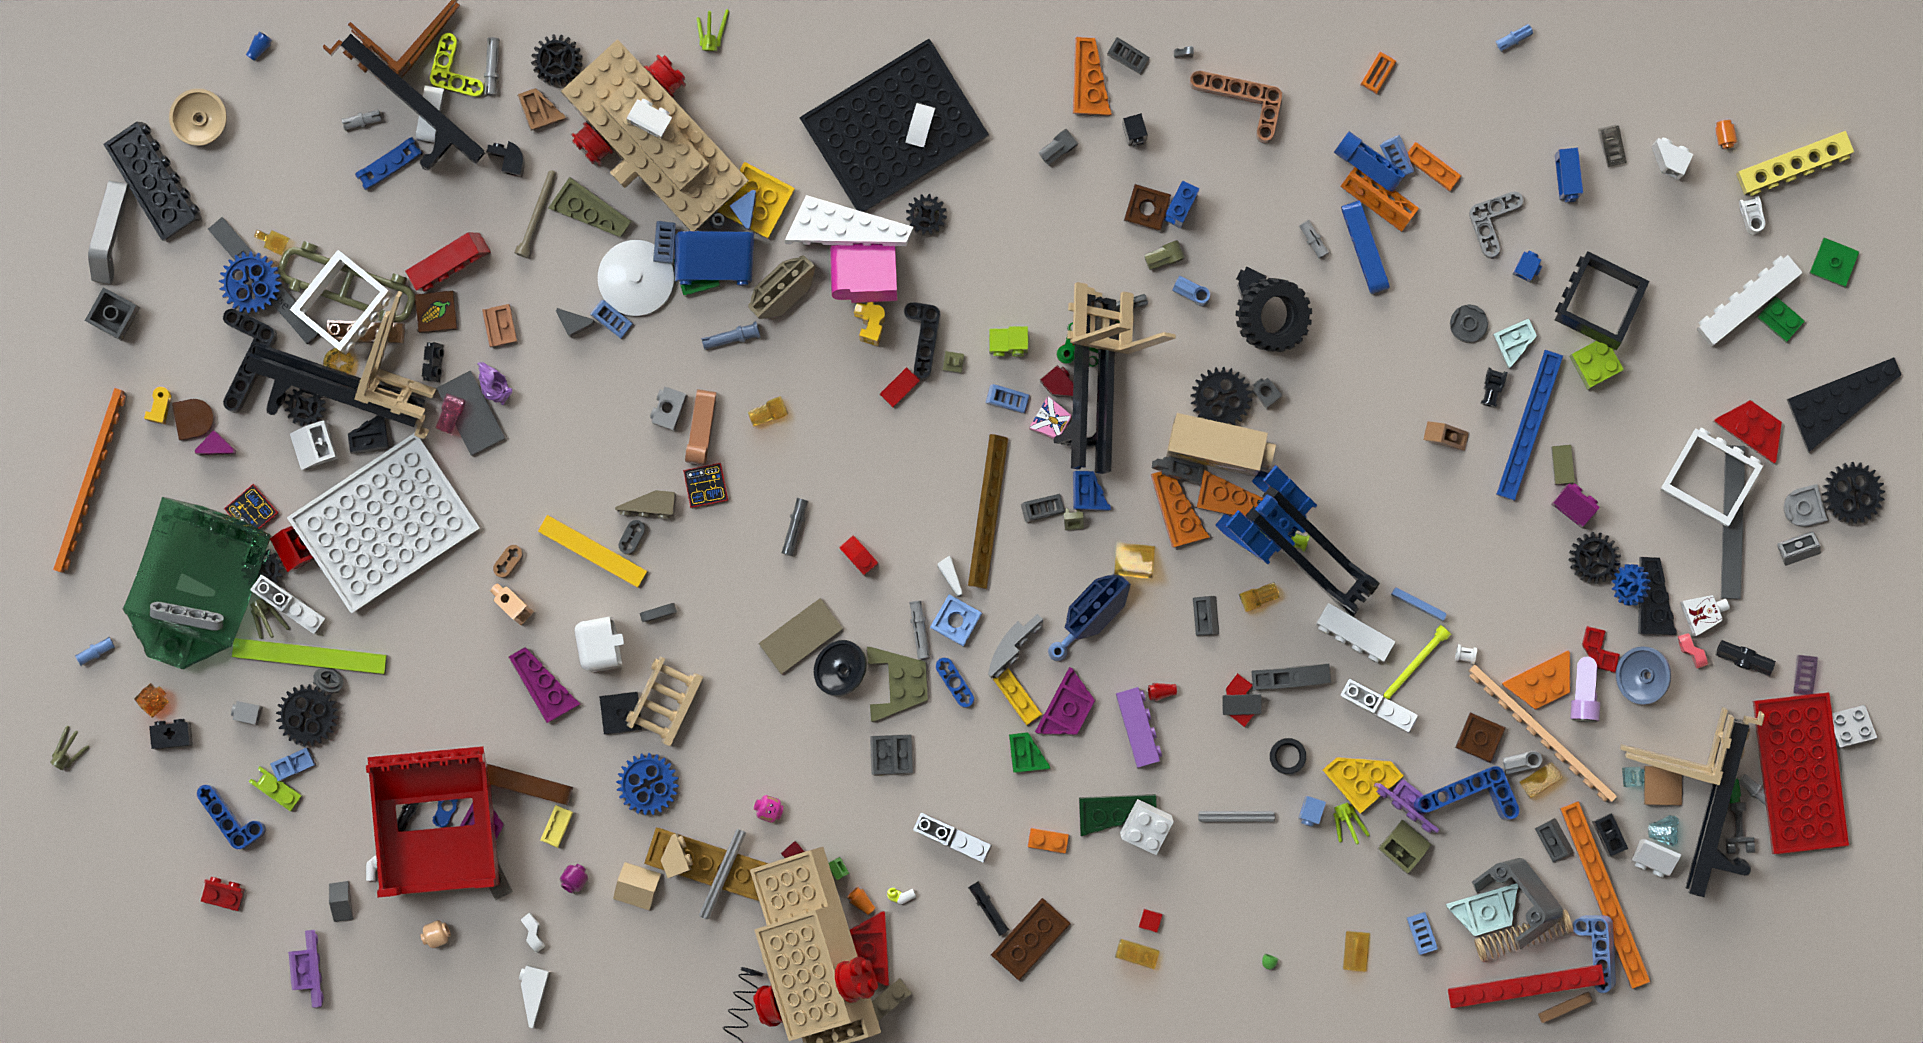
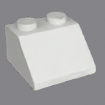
M637 99L627 117V122L662 139L672 120V117L669 116L670 112L659 108V110L653 108V103L642 99V101Z
M1640 839L1631 861L1636 862V867L1643 870L1650 868L1654 870V875L1663 878L1664 875L1670 876L1681 854L1649 840Z

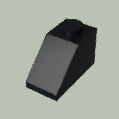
M1247 266L1245 270L1241 269L1236 278L1239 281L1237 287L1241 298L1243 299L1242 293L1244 290H1250L1249 285L1258 283V280L1266 279L1267 276Z

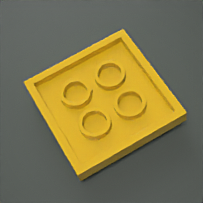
M744 162L740 171L749 181L721 206L717 212L743 226L730 205L751 190H755L757 194L751 231L769 239L795 188Z

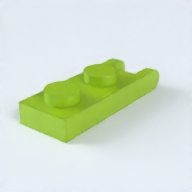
M259 766L258 770L263 773L259 781L256 782L250 779L248 782L287 810L292 811L302 795L281 780L277 781L274 775Z

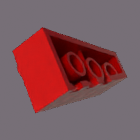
M468 232L405 270L416 291L423 290V292H426L434 287L433 284L438 281H445L449 278V275L463 270L465 266L478 261L491 252L480 233Z

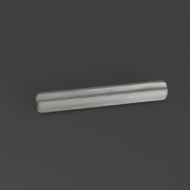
M1200 811L1198 813V820L1200 822H1273L1275 820V813L1273 811Z

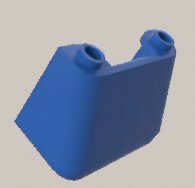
M678 232L675 235V282H680V285H691V282L695 280H733L739 286L748 285V282H752L754 233Z

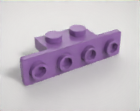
M1404 779L1400 780L1392 792L1382 784L1375 783L1374 787L1378 789L1376 792L1385 799L1388 797L1392 800L1391 804L1395 808L1406 811V816L1412 821H1419L1422 824L1421 828L1426 832L1438 833L1439 829L1423 817L1425 813H1418L1414 809V801L1418 797L1423 796L1417 789ZM1423 799L1421 807L1426 810L1428 802Z
M315 930L305 931L307 950L288 952L292 990L310 989L312 1008L322 1007L324 1000L323 993L320 990L322 976L318 969L320 956L317 953L316 947L318 936Z

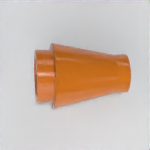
M856 887L847 896L850 900L849 903L867 915L876 908L865 891L859 887Z

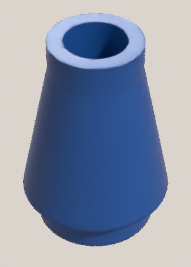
M259 31L257 35L255 34L246 55L256 61L271 46L272 40Z

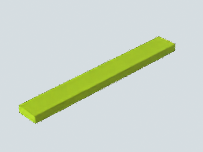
M234 638L232 657L378 674H385L387 655L239 638Z

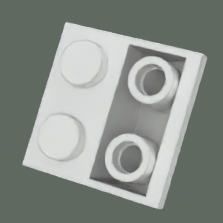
M1658 138L1653 143L1652 150L1660 171L1679 180L1685 174L1693 154L1690 153V149L1684 146L1677 147L1672 145L1673 142L1667 138Z
M326 421L316 422L290 433L301 470L338 459Z

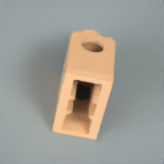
M497 583L490 590L495 596L493 601L518 624L522 625L534 613L507 586L503 588Z

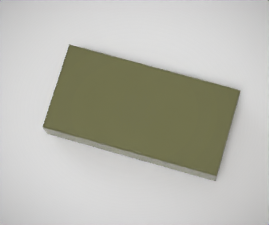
M1571 445L1552 446L1555 485L1575 483Z

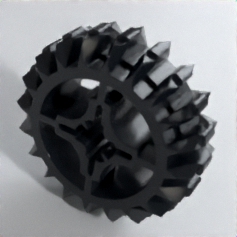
M553 34L551 41L546 36L545 44L542 41L538 42L541 48L534 47L538 54L533 53L531 56L537 60L532 61L531 64L537 66L533 71L534 73L540 72L537 77L539 79L544 77V83L551 79L550 84L554 86L555 80L558 81L559 86H562L561 80H565L566 84H568L569 76L572 79L575 78L574 74H572L573 72L580 73L576 66L582 67L583 64L577 60L583 59V56L576 55L581 50L580 48H575L577 45L575 41L569 44L570 37L563 41L564 36L560 35L559 40H557L556 35ZM553 46L565 47L564 50L562 49L559 52H554L550 48ZM546 52L550 59L546 64L547 66L543 69L542 57ZM571 52L572 64L568 68L565 64V59L568 57L567 54ZM552 55L556 58H560L561 64L563 66H561L560 63L558 64L557 62L553 64L552 62H554ZM556 68H559L562 71H564V73L558 75L550 74L548 72L550 70L553 71Z
M1594 532L1590 533V538L1587 534H1583L1584 541L1579 537L1576 539L1579 545L1572 544L1576 551H1569V554L1574 555V558H1569L1568 561L1575 562L1570 568L1574 569L1577 567L1578 570L1574 575L1582 573L1581 581L1588 577L1587 583H1591L1592 578H1594V583L1598 584L1600 577L1602 582H1606L1605 575L1608 578H1612L1613 576L1610 571L1615 573L1618 571L1613 566L1620 565V562L1615 561V558H1620L1621 555L1614 553L1619 550V547H1611L1615 541L1612 540L1608 543V535L1601 539L1602 533H1598L1597 538H1595ZM1587 543H1599L1595 551L1583 548ZM1604 547L1610 556L1609 563L1602 556ZM1598 552L1597 559H1599V562L1595 561L1591 564L1592 557L1590 554L1594 555ZM1580 553L1587 559L1585 569L1580 563ZM1595 565L1606 568L1602 573H1590V570Z

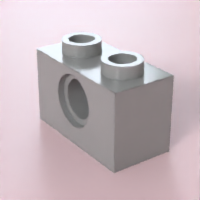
M665 386L663 390H659L656 399L659 401L658 406L653 408L650 418L653 419L652 423L675 431L687 394ZM667 403L673 405V410L670 413H664L662 410L663 406Z

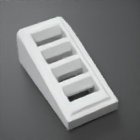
M948 556L939 562L937 566L956 595L961 596L962 589L952 558Z

